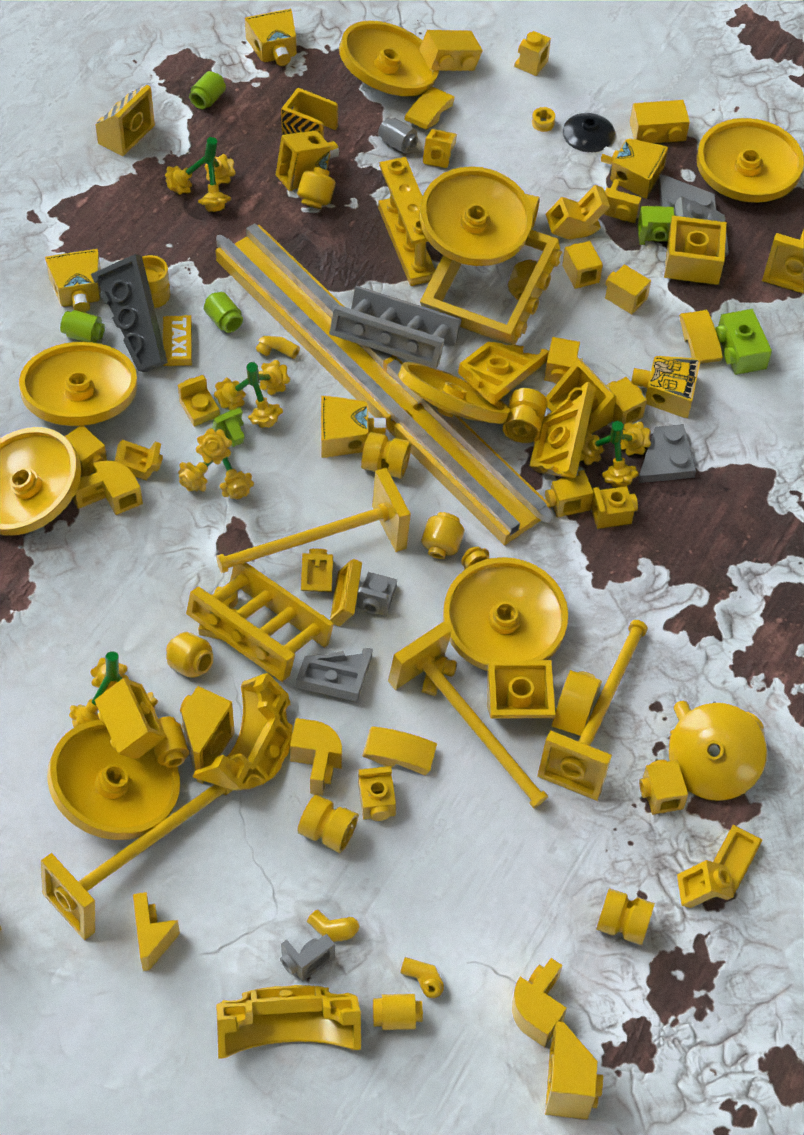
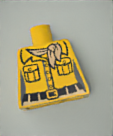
M656 356L654 357L651 371L634 368L631 382L633 385L647 388L646 405L688 418L701 359Z

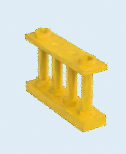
M406 157L379 162L380 169L390 190V198L378 200V209L409 285L414 286L428 283L435 272V268L426 249V242L429 241L425 237L420 224L419 214L423 197Z
M248 563L233 566L230 582L212 595L199 586L192 590L189 595L186 614L281 682L286 680L291 674L295 658L294 653L312 639L324 648L328 646L334 623L324 615L311 608ZM241 589L253 597V599L235 612L223 604V602ZM266 606L276 613L277 616L260 629L246 620L260 608ZM290 623L300 630L301 633L283 646L270 637L285 624Z

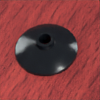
M594 113L576 114L570 117L563 127L565 141L571 147L583 152L602 151L606 146L609 147L612 144L615 136V130L610 121Z

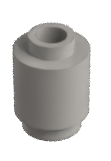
M386 118L379 127L378 135L382 138V141L403 153L413 150L418 143L417 130L396 118Z

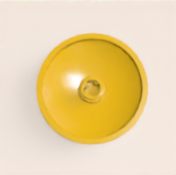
M381 21L354 23L345 30L339 44L340 57L347 69L363 83L388 94L397 96L424 94L433 87L439 74V70L429 69L419 51L423 40L408 30Z
M737 118L716 124L703 135L697 152V167L703 179L719 193L739 201L767 202L781 198L795 188L802 175L804 156L795 138L781 127L759 119Z
M460 167L438 176L425 190L419 214L421 228L429 243L447 258L471 266L495 265L515 256L526 244L533 223L531 204L524 191L504 174L483 167Z
M93 342L64 343L41 351L26 363L19 378L20 395L26 408L35 416L45 421L66 426L91 425L115 417L131 404L137 392V373L131 360L115 348Z
M404 362L398 373V378L408 388L430 404L438 407L437 411L447 417L453 418L456 415L478 422L502 424L506 422L510 413V408L502 400L491 404L466 380L445 371L419 363Z
M31 427L14 431L0 438V535H21L45 526L54 520L74 497L81 478V462L75 448L61 433L49 428Z
M498 557L477 562L466 568L455 578L445 597L443 621L452 630L449 641L457 653L472 665L487 671L488 660H549L563 642L568 624V607L561 588L543 569L524 560Z
M100 719L85 722L74 727L57 743L50 758L47 771V782L51 797L64 817L79 829L91 835L110 840L139 838L169 817L180 792L178 767L169 768L166 765H160L154 748L139 759L119 755L110 744L111 736L107 727L102 724Z

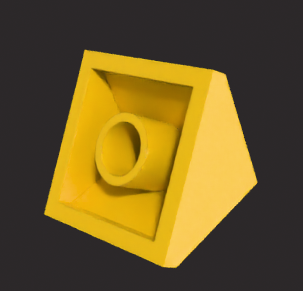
M578 358L546 396L548 401L547 407L552 412L567 398L573 402L582 394L581 386L590 382L596 388L587 430L593 433L612 422L617 396Z
M488 660L487 709L490 719L555 718L552 661Z

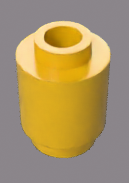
M162 717L158 720L167 738L153 747L160 765H166L169 768L177 767L184 763L188 757V746L181 724L176 722L174 717Z
M381 994V998H373V1027H382V1030H415L416 1022H423L422 1001H416L415 994Z

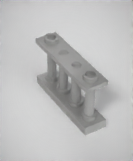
M356 286L351 309L341 305H337L334 308L329 334L436 369L440 364L444 343L452 346L456 345L462 319Z

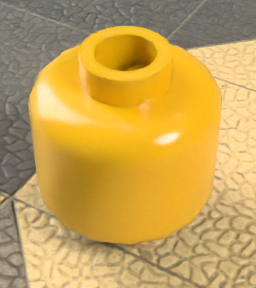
M314 167L313 171H305L302 174L297 191L298 197L302 199V204L317 209H322V206L330 204L336 184L335 180L329 177L330 171Z
M524 260L514 265L507 286L509 292L517 300L520 299L537 261Z
M439 512L437 515L429 517L421 543L428 549L430 556L437 559H445L446 556L457 554L465 529L457 516L446 512Z
M180 633L171 639L167 645V664L171 669L186 677L195 678L205 674L213 664L212 646L207 640L193 633Z

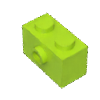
M747 309L721 314L719 324L715 330L719 343L723 346L726 363L731 365L734 374L738 375L767 369L772 350L754 310Z

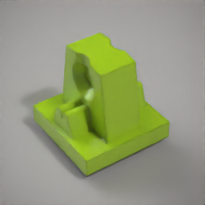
M240 407L217 416L213 421L212 428L215 432L222 429L225 435L232 440V447L242 444L245 439L240 428L244 424L242 420L243 411Z

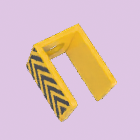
M297 88L281 108L282 134L317 131L324 138V126L333 130L338 128V104Z

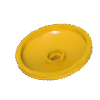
M709 703L689 711L677 723L669 742V760H678L688 791L704 799L723 801L741 796L757 783L766 765L767 744L759 724L747 712L726 703ZM717 744L720 747V754L713 757L709 753V748Z

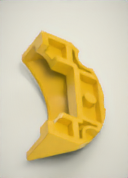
M268 672L242 682L240 687L243 700V715L236 743L227 757L225 755L218 756L212 765L195 770L194 778L232 790H247L268 782L281 769L282 763L289 753L293 725L287 721L286 709L291 704L288 693Z
M310 985L273 986L243 992L242 998L239 1000H223L216 1004L218 1059L227 1058L253 1047L283 1042H318L338 1045L352 1050H361V1011L358 997L351 993L332 994L329 992L328 987Z

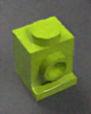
M641 206L638 220L639 245H645V241H668L672 215L674 216V207Z

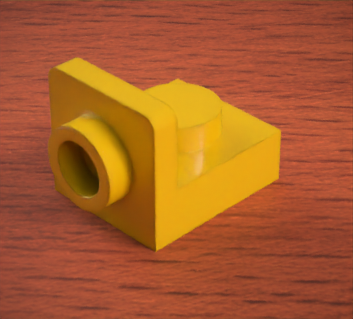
M431 129L425 139L423 163L447 168L450 162L451 151L456 144L457 134Z
M204 375L189 378L178 384L179 402L194 427L213 420L220 415V409L207 389V379Z
M318 548L309 549V553H302L301 591L332 592L333 554H327L326 549Z
M705 860L677 874L682 906L692 908L713 897L725 900L734 897L732 877L729 868Z

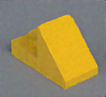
M147 892L133 894L141 965L143 971H148L180 934L178 920L158 922L155 903L149 904Z

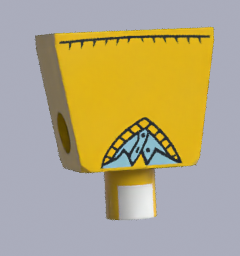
M291 8L245 17L246 40L262 62L275 60L279 66H285L291 61V57L297 54L296 32Z
M317 131L282 135L275 175L288 191L299 188L302 174L305 171H313L314 167L327 170L329 159L339 155L338 145L334 141L327 142Z
M629 138L625 140L619 151L606 146L601 156V162L612 165L610 177L612 182L614 179L620 180L619 186L647 199L665 167L668 147Z
M98 249L45 257L49 280L61 306H73L74 310L85 313L89 311L90 303L100 300V286L94 282L91 276L92 273L101 269Z
M321 396V458L362 453L370 432L386 435V418H368V403L366 401Z

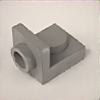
M368 572L363 587H359L357 608L363 609L370 614L378 613L387 616L397 587V579Z
M325 934L319 940L315 938L307 942L301 949V953L298 954L289 941L285 940L281 943L282 957L280 961L289 974L293 975L296 973L303 982L335 958V943Z

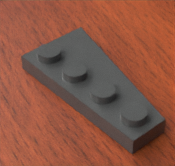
M134 254L92 273L91 276L94 282L100 286L102 291L100 295L104 303L109 305L114 315L112 319L116 327L121 329L125 337L123 341L137 370L147 372L168 363L142 256Z

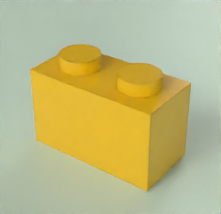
M427 30L419 49L429 69L439 71H475L483 52L473 32L469 30Z
M684 100L633 103L629 123L635 140L648 143L686 141L690 120Z
M123 678L94 700L99 710L98 717L102 724L107 727L111 736L110 744L119 755L139 759L167 738L142 684Z

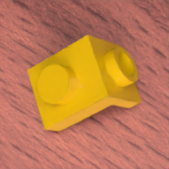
M614 179L611 188L606 187L605 189L610 208L604 215L636 223L642 197L618 191L620 180Z
M122 439L117 445L115 462L128 467L135 477L147 480L152 472H157L163 460V455L160 454L161 443L155 441L150 449Z

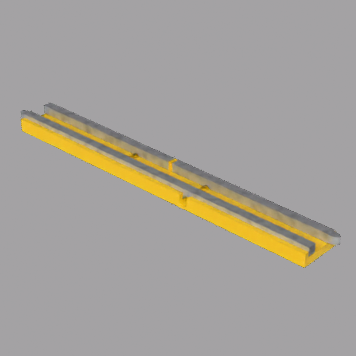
M254 223L246 228L247 237L235 244L229 238L227 239L222 235L216 236L218 247L215 250L216 261L356 400L366 401L368 403V411L375 418H386V429L395 438L411 441V454L504 546L541 520L550 522L551 505L459 416L454 415L451 418L437 411L438 407L415 394L398 378L403 362L397 356L329 334L334 308L337 305H344L266 230Z

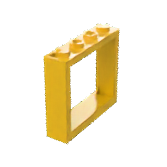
M534 230L530 231L525 245L543 252L507 325L443 302L462 264L444 255L420 300V304L423 307L462 319L460 327L508 345H516L522 333L525 334L527 330V320L530 314H535L538 308L539 296L542 290L545 291L550 284V274L554 266L557 267L560 264L559 258L562 251L559 240Z

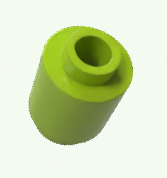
M212 71L206 72L191 88V93L189 94L191 103L199 109L211 107L226 90L223 77Z
M215 292L206 298L203 309L220 330L231 333L242 325L243 317L241 310L225 292Z
M77 310L72 312L66 311L61 320L60 331L66 334L68 338L96 343L97 340L103 338L105 324L102 323V319L99 316Z

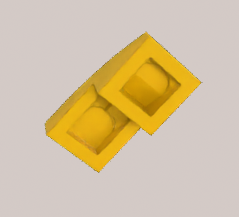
M431 87L412 105L406 113L404 120L427 130L439 122L440 114L453 106L455 96Z
M708 310L681 313L679 317L684 341L689 343L691 357L701 359L700 364L721 361L723 356L720 343Z
M372 726L369 729L362 756L384 766H391V768L398 764L425 776L431 770L437 743L406 732Z

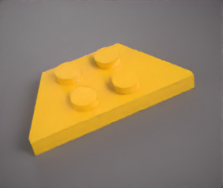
M488 341L459 363L458 374L487 401L495 404L546 363L549 350L541 349L539 354L524 353V346L505 345Z
M590 382L581 386L582 394L573 402L567 398L554 411L544 417L540 436L535 441L529 465L536 472L568 478H575L577 476L596 388Z

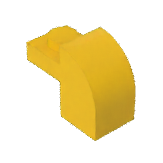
M594 185L579 202L561 197L545 215L552 234L566 239L583 238L594 234L601 228L598 219L610 208L603 187Z
M115 461L93 463L95 473L80 478L77 491L73 497V501L78 509L106 498L115 515L143 504L141 487L128 467Z
M570 670L556 708L552 727L581 736L589 720L602 681L591 673Z
M296 718L290 743V761L313 765L310 777V794L323 796L325 784L331 785L334 768L342 769V744L338 734L327 724Z
M550 958L544 967L539 964L529 978V981H526L521 976L519 977L512 1000V1015L515 1023L524 1034L544 1048L553 1036L556 1022L564 1021L567 1010L565 1006L548 995L558 981L563 966L553 958Z

